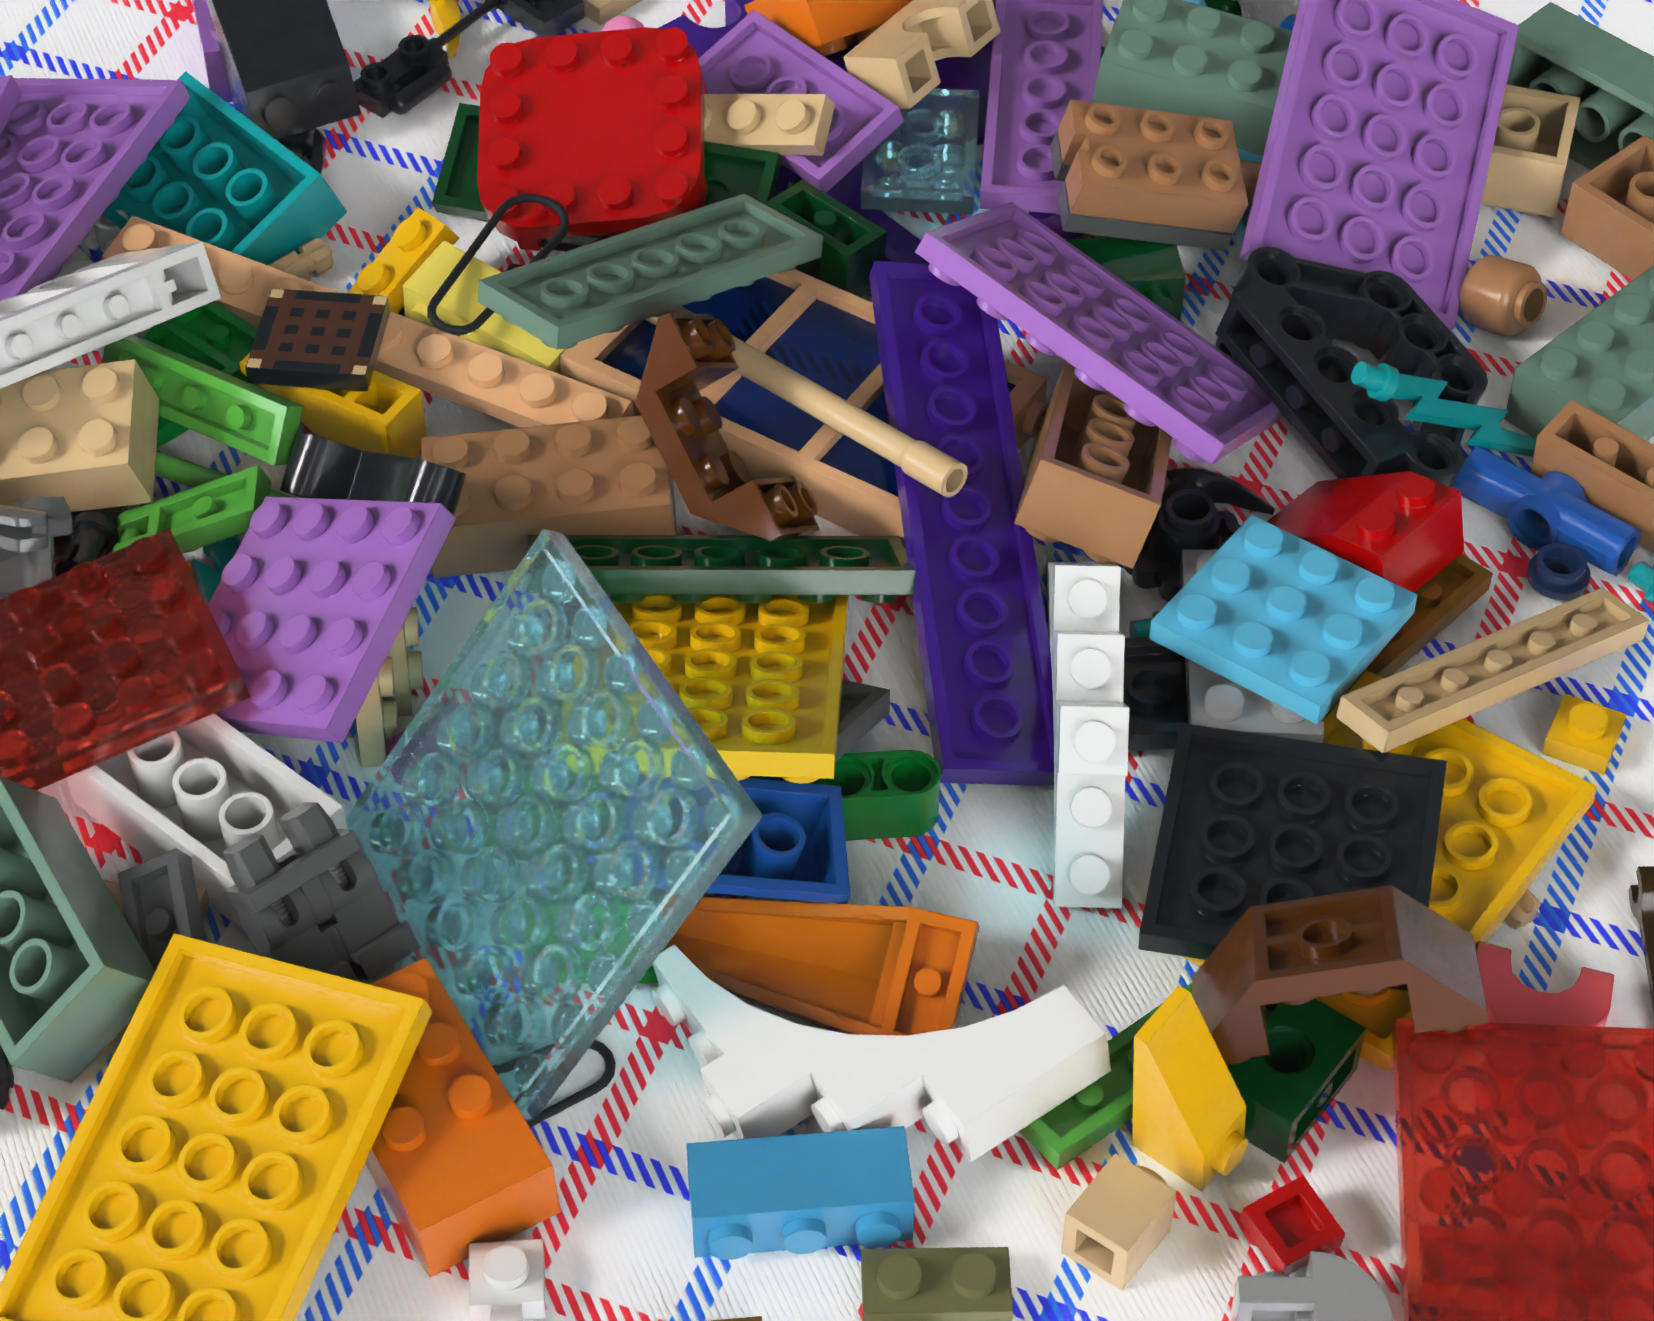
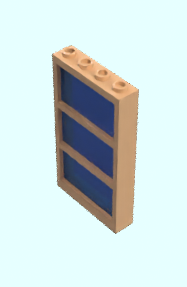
M794 269L786 272H777L757 279L748 286H737L717 293L706 301H695L682 306L696 314H712L714 319H719L725 324L731 335L889 424L872 302ZM643 319L624 326L620 331L603 333L578 342L577 345L565 349L559 355L561 375L631 400L634 416L641 415L635 402L656 325ZM1004 360L1018 450L1020 451L1030 437L1036 438L1041 419L1047 407L1048 378ZM735 371L699 391L702 397L705 396L710 399L716 407L722 420V428L719 429V432L728 450L736 452L742 459L749 474V481L752 479L794 476L796 482L803 483L812 494L818 510L816 516L860 536H899L906 550L894 463Z

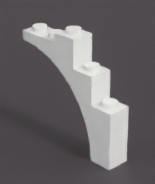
M1047 562L1046 624L1051 653L1054 726V907L1122 908L1125 776H1128L1129 707L1123 702L1125 635L1119 632L1121 567L1114 564Z
M675 945L651 959L659 983V987L652 990L653 998L666 1020L672 1026L683 1022L692 1034V1036L688 1037V1042L702 1065L700 1070L709 1096L701 1101V1105L710 1123L722 1138L733 1133L736 1139L779 1136L812 1114H814L824 1132L905 1126L906 1129L924 1117L930 1129L942 1144L947 1146L954 1141L967 1159L973 1162L1111 1071L1107 1033L1065 985L1014 1011L961 1028L907 1036L853 1035L796 1024L748 1005L708 979Z

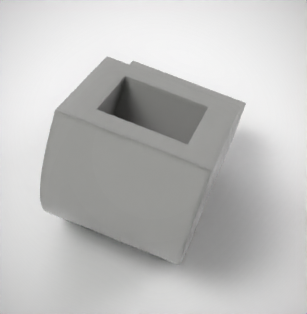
M1311 1251L1305 1277H1290L1285 1273L1276 1271L1262 1272L1254 1276H1237L1230 1319L1231 1321H1393V1315L1384 1291L1364 1269L1340 1256Z

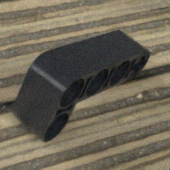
M297 431L279 491L300 498L441 503L454 515L466 474L428 461L363 451Z

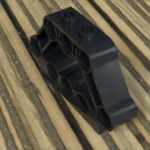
M1268 246L1252 251L1229 297V305L1215 332L1222 343L1338 479L1411 471L1451 487L1464 463V455L1460 444L1465 429L1413 421L1409 432L1399 421L1398 407L1392 398L1388 401L1380 402L1369 397L1365 388L1352 383L1351 374L1355 365L1359 363L1358 359L1348 350L1334 346L1328 338L1351 342L1356 346L1369 350L1378 360L1377 365L1381 363L1388 364L1397 368L1400 374L1447 381L1448 383L1439 395V399L1477 405L1488 384L1487 374L1479 362L1413 288L1401 277L1391 272L1377 270L1364 273L1294 258L1288 252Z

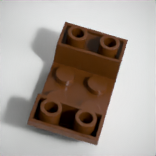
M668 312L659 317L635 404L690 514L769 541L789 539L796 536H810L818 532L820 528L814 518V515L818 512L817 505L808 488L801 482L797 483L794 476L761 478L749 481V474L742 459L736 452L728 450L719 432V429L722 428V420L716 407L710 399L705 396L702 397L699 392L739 368L732 355V352L736 350V346L728 328L721 320L714 319L712 314Z
M1392 885L1251 906L1192 976L1193 998L1226 1064H1238L1249 1060L1251 1057L1270 1055L1266 1005L1274 1003L1300 1005L1313 1000L1315 997L1350 992L1367 995L1381 992L1390 986L1407 984L1415 1034L1430 1031L1454 1033L1464 1030L1471 1025L1489 1023L1473 935Z

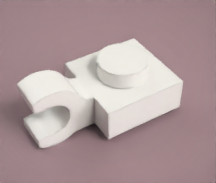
M543 1239L469 1243V1310L471 1321H524V1319L546 1318Z

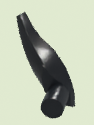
M314 128L278 139V142L291 152H302V160L320 174L322 173L326 156V140L321 131Z
M1182 467L1166 472L1167 478L1171 483L1163 492L1161 506L1174 492L1183 489H1195L1209 495L1214 503L1230 504L1272 516L1275 513L1276 508L1263 498L1222 474L1194 467Z

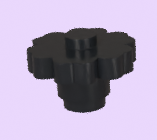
M1195 489L1176 491L1159 508L1133 569L1124 565L1123 567L1132 575V580L1136 586L1143 589L1158 588L1161 598L1169 602L1181 590L1180 560L1182 549L1219 550L1241 525L1238 524V520L1233 513L1218 511L1213 499L1206 493Z

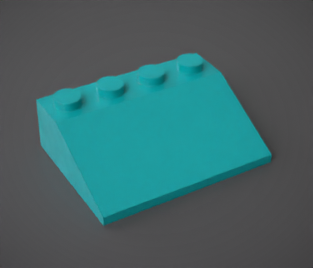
M185 71L177 80H182L191 98L176 116L173 125L163 133L150 150L145 162L138 166L120 190L119 196L109 204L101 216L112 225H118L119 229L122 230L133 215L268 265L291 251H296L299 254L298 248L314 238L321 239L347 211L319 172ZM116 211H124L128 217V220H126Z

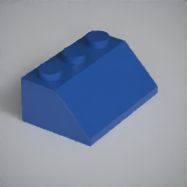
M640 772L627 816L628 871L644 888L848 904L850 884L841 786L811 783L800 784L756 778L725 781L716 778L714 775L681 774L675 778L658 779Z

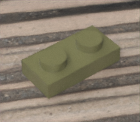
M1009 1247L861 1249L862 1321H1012L1013 1303Z

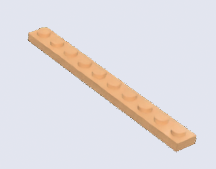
M132 215L101 257L104 260L119 253L201 241ZM203 242L221 296L215 302L254 327H259L271 288L340 293ZM390 311L374 367L375 371L521 428L634 416L631 400L459 336L442 332L437 328Z

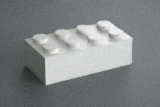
M160 674L153 677L59 752L74 803L148 859L157 857L175 848L191 856L196 886L206 888L209 896V905L242 930L244 929L237 910L233 909L224 892L235 885L223 854L224 850L244 838L258 834L264 836L277 860L293 850L278 820L284 814L306 802L319 803L337 829L348 830L343 806Z

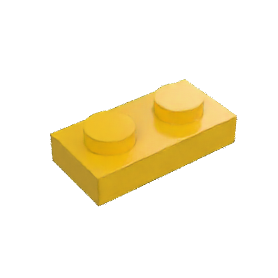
M417 207L409 218L398 225L392 239L373 262L361 270L357 281L347 293L388 296L390 311L398 314L404 307L403 285L443 241L454 246L460 238L447 225Z

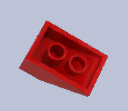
M1411 471L1317 481L1266 521L1413 593L1464 552L1461 491Z

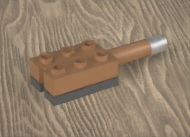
M1073 99L1069 101L1058 131L1050 146L1054 178L1057 181H1064L1057 197L1062 231L1222 251L1226 250L1246 208L1252 206L1261 168L1260 162L1240 160L1233 122L1231 120Z

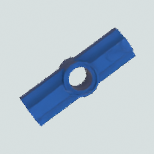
M1477 446L1467 456L1455 480L1454 489L1461 491V495L1507 519L1511 533L1520 543L1528 548L1540 550L1551 543L1569 544L1579 549L1585 555L1588 563L1617 577L1628 565L1633 552L1638 547L1642 531L1586 502V496L1581 486L1567 474L1555 471L1538 477Z

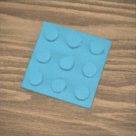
M1251 515L1151 620L1149 639L1318 724L1414 614L1418 595Z

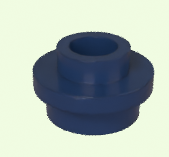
M1551 543L1542 547L1531 558L1527 569V580L1530 586L1539 594L1554 600H1570L1579 597L1588 588L1591 576L1585 555L1576 547L1565 543Z

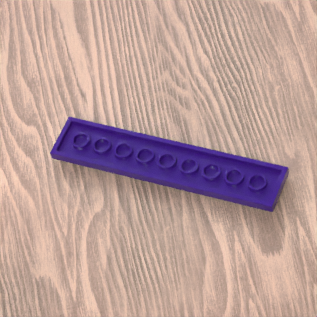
M874 261L869 280L889 425L915 440L927 442L962 462L968 469L967 479L962 489L955 496L947 498L906 475L901 467L894 464L907 560L916 570L912 599L933 755L941 769L940 783L1054 786L1053 690L1050 643L1033 537L1024 527L1014 524L1024 481L998 320L984 312L977 304L978 297L961 285H950L933 275L928 268L929 264Z

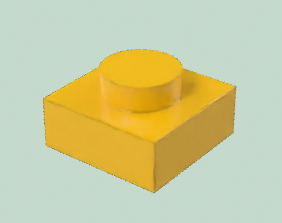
M1564 694L1545 738L1542 754L1604 775L1622 733L1627 714Z

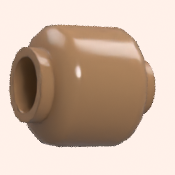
M1487 255L1479 259L1466 271L1460 292V309L1463 318L1468 324L1503 336H1516L1526 331L1528 327L1534 326L1542 317L1547 303L1546 287L1542 284L1541 276L1533 266L1494 255Z

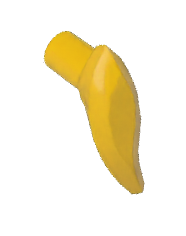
M428 0L431 7V20L438 35H441L461 20L460 9L456 0ZM460 34L445 44L448 57L455 58L457 55Z

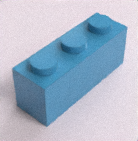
M905 1126L686 1143L694 1258L714 1256L722 1260H735L743 1258L750 1253L774 1251L809 1254L823 1247L861 1244L868 1248H882L892 1245L897 1241L913 1240L915 1199Z

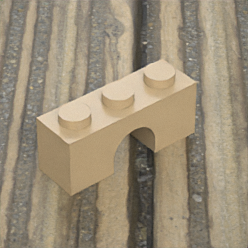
M912 0L843 56L847 73L897 105L900 109H911L941 83L935 61L949 57H972L1001 32L993 1Z

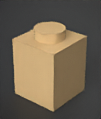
M1115 1153L1065 1213L1061 1253L1123 1291L1171 1231L1177 1191L1168 1186L1165 1180L1154 1170L1145 1166H1136Z

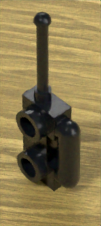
M486 0L437 38L432 37L428 40L422 35L406 36L399 42L398 49L384 60L366 65L361 70V77L354 81L359 105L381 118L386 117L391 112L402 115L410 111L451 79L452 70L449 66L448 53L443 50V46L488 12L497 10L499 0Z

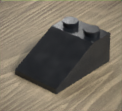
M207 0L235 109L274 139L285 138L361 114L349 62L326 0Z

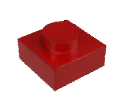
M1303 1175L1243 1207L1239 1219L1274 1271L1287 1275L1308 1265L1311 1251L1330 1253L1339 1248L1346 1234Z

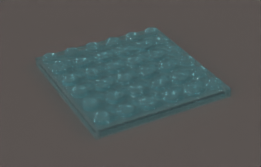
M543 529L345 820L347 829L354 831L362 846L361 850L372 864L378 877L379 886L400 923L408 924L420 945L419 949L409 954L413 963L424 958L427 959L522 1116L528 1122L539 1116L763 815L563 533Z

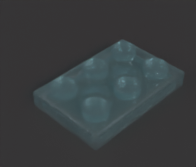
M934 88L911 109H900L904 122L864 158L861 209L882 210L886 212L911 211L940 214H973L980 90Z

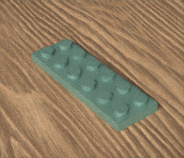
M741 194L480 279L478 302L501 315L505 321L515 324L539 338L546 346L555 349H568L574 347L580 341L603 333L620 331L626 325L649 317L663 316L669 310L695 301H706L712 295L737 286L751 285L755 280L777 272L794 270L797 265L822 256L824 236L754 198Z

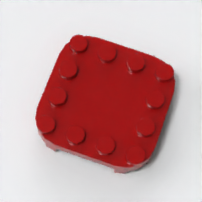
M642 27L535 37L516 43H502L491 51L489 57L490 65L484 72L480 88L477 175L480 200L488 220H490L502 203L510 197L521 194H539L559 203L569 217L570 227L565 237L628 232L695 210L697 206L704 207L708 191L704 177V94L708 93L697 52L688 42L687 35L683 30L675 27L666 29ZM524 202L508 209L495 228L500 234L516 241L520 249L540 251L541 239L553 238L561 227V220L558 214L546 205Z

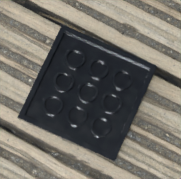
M1180 723L1139 932L1138 949L1206 960L1251 906L1390 885L1429 908L1447 761ZM1407 984L1387 987L1408 991Z

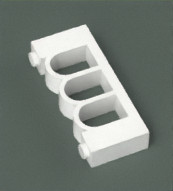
M203 241L119 253L75 270L74 273L35 286L28 290V293L0 300V389L220 299L221 296Z

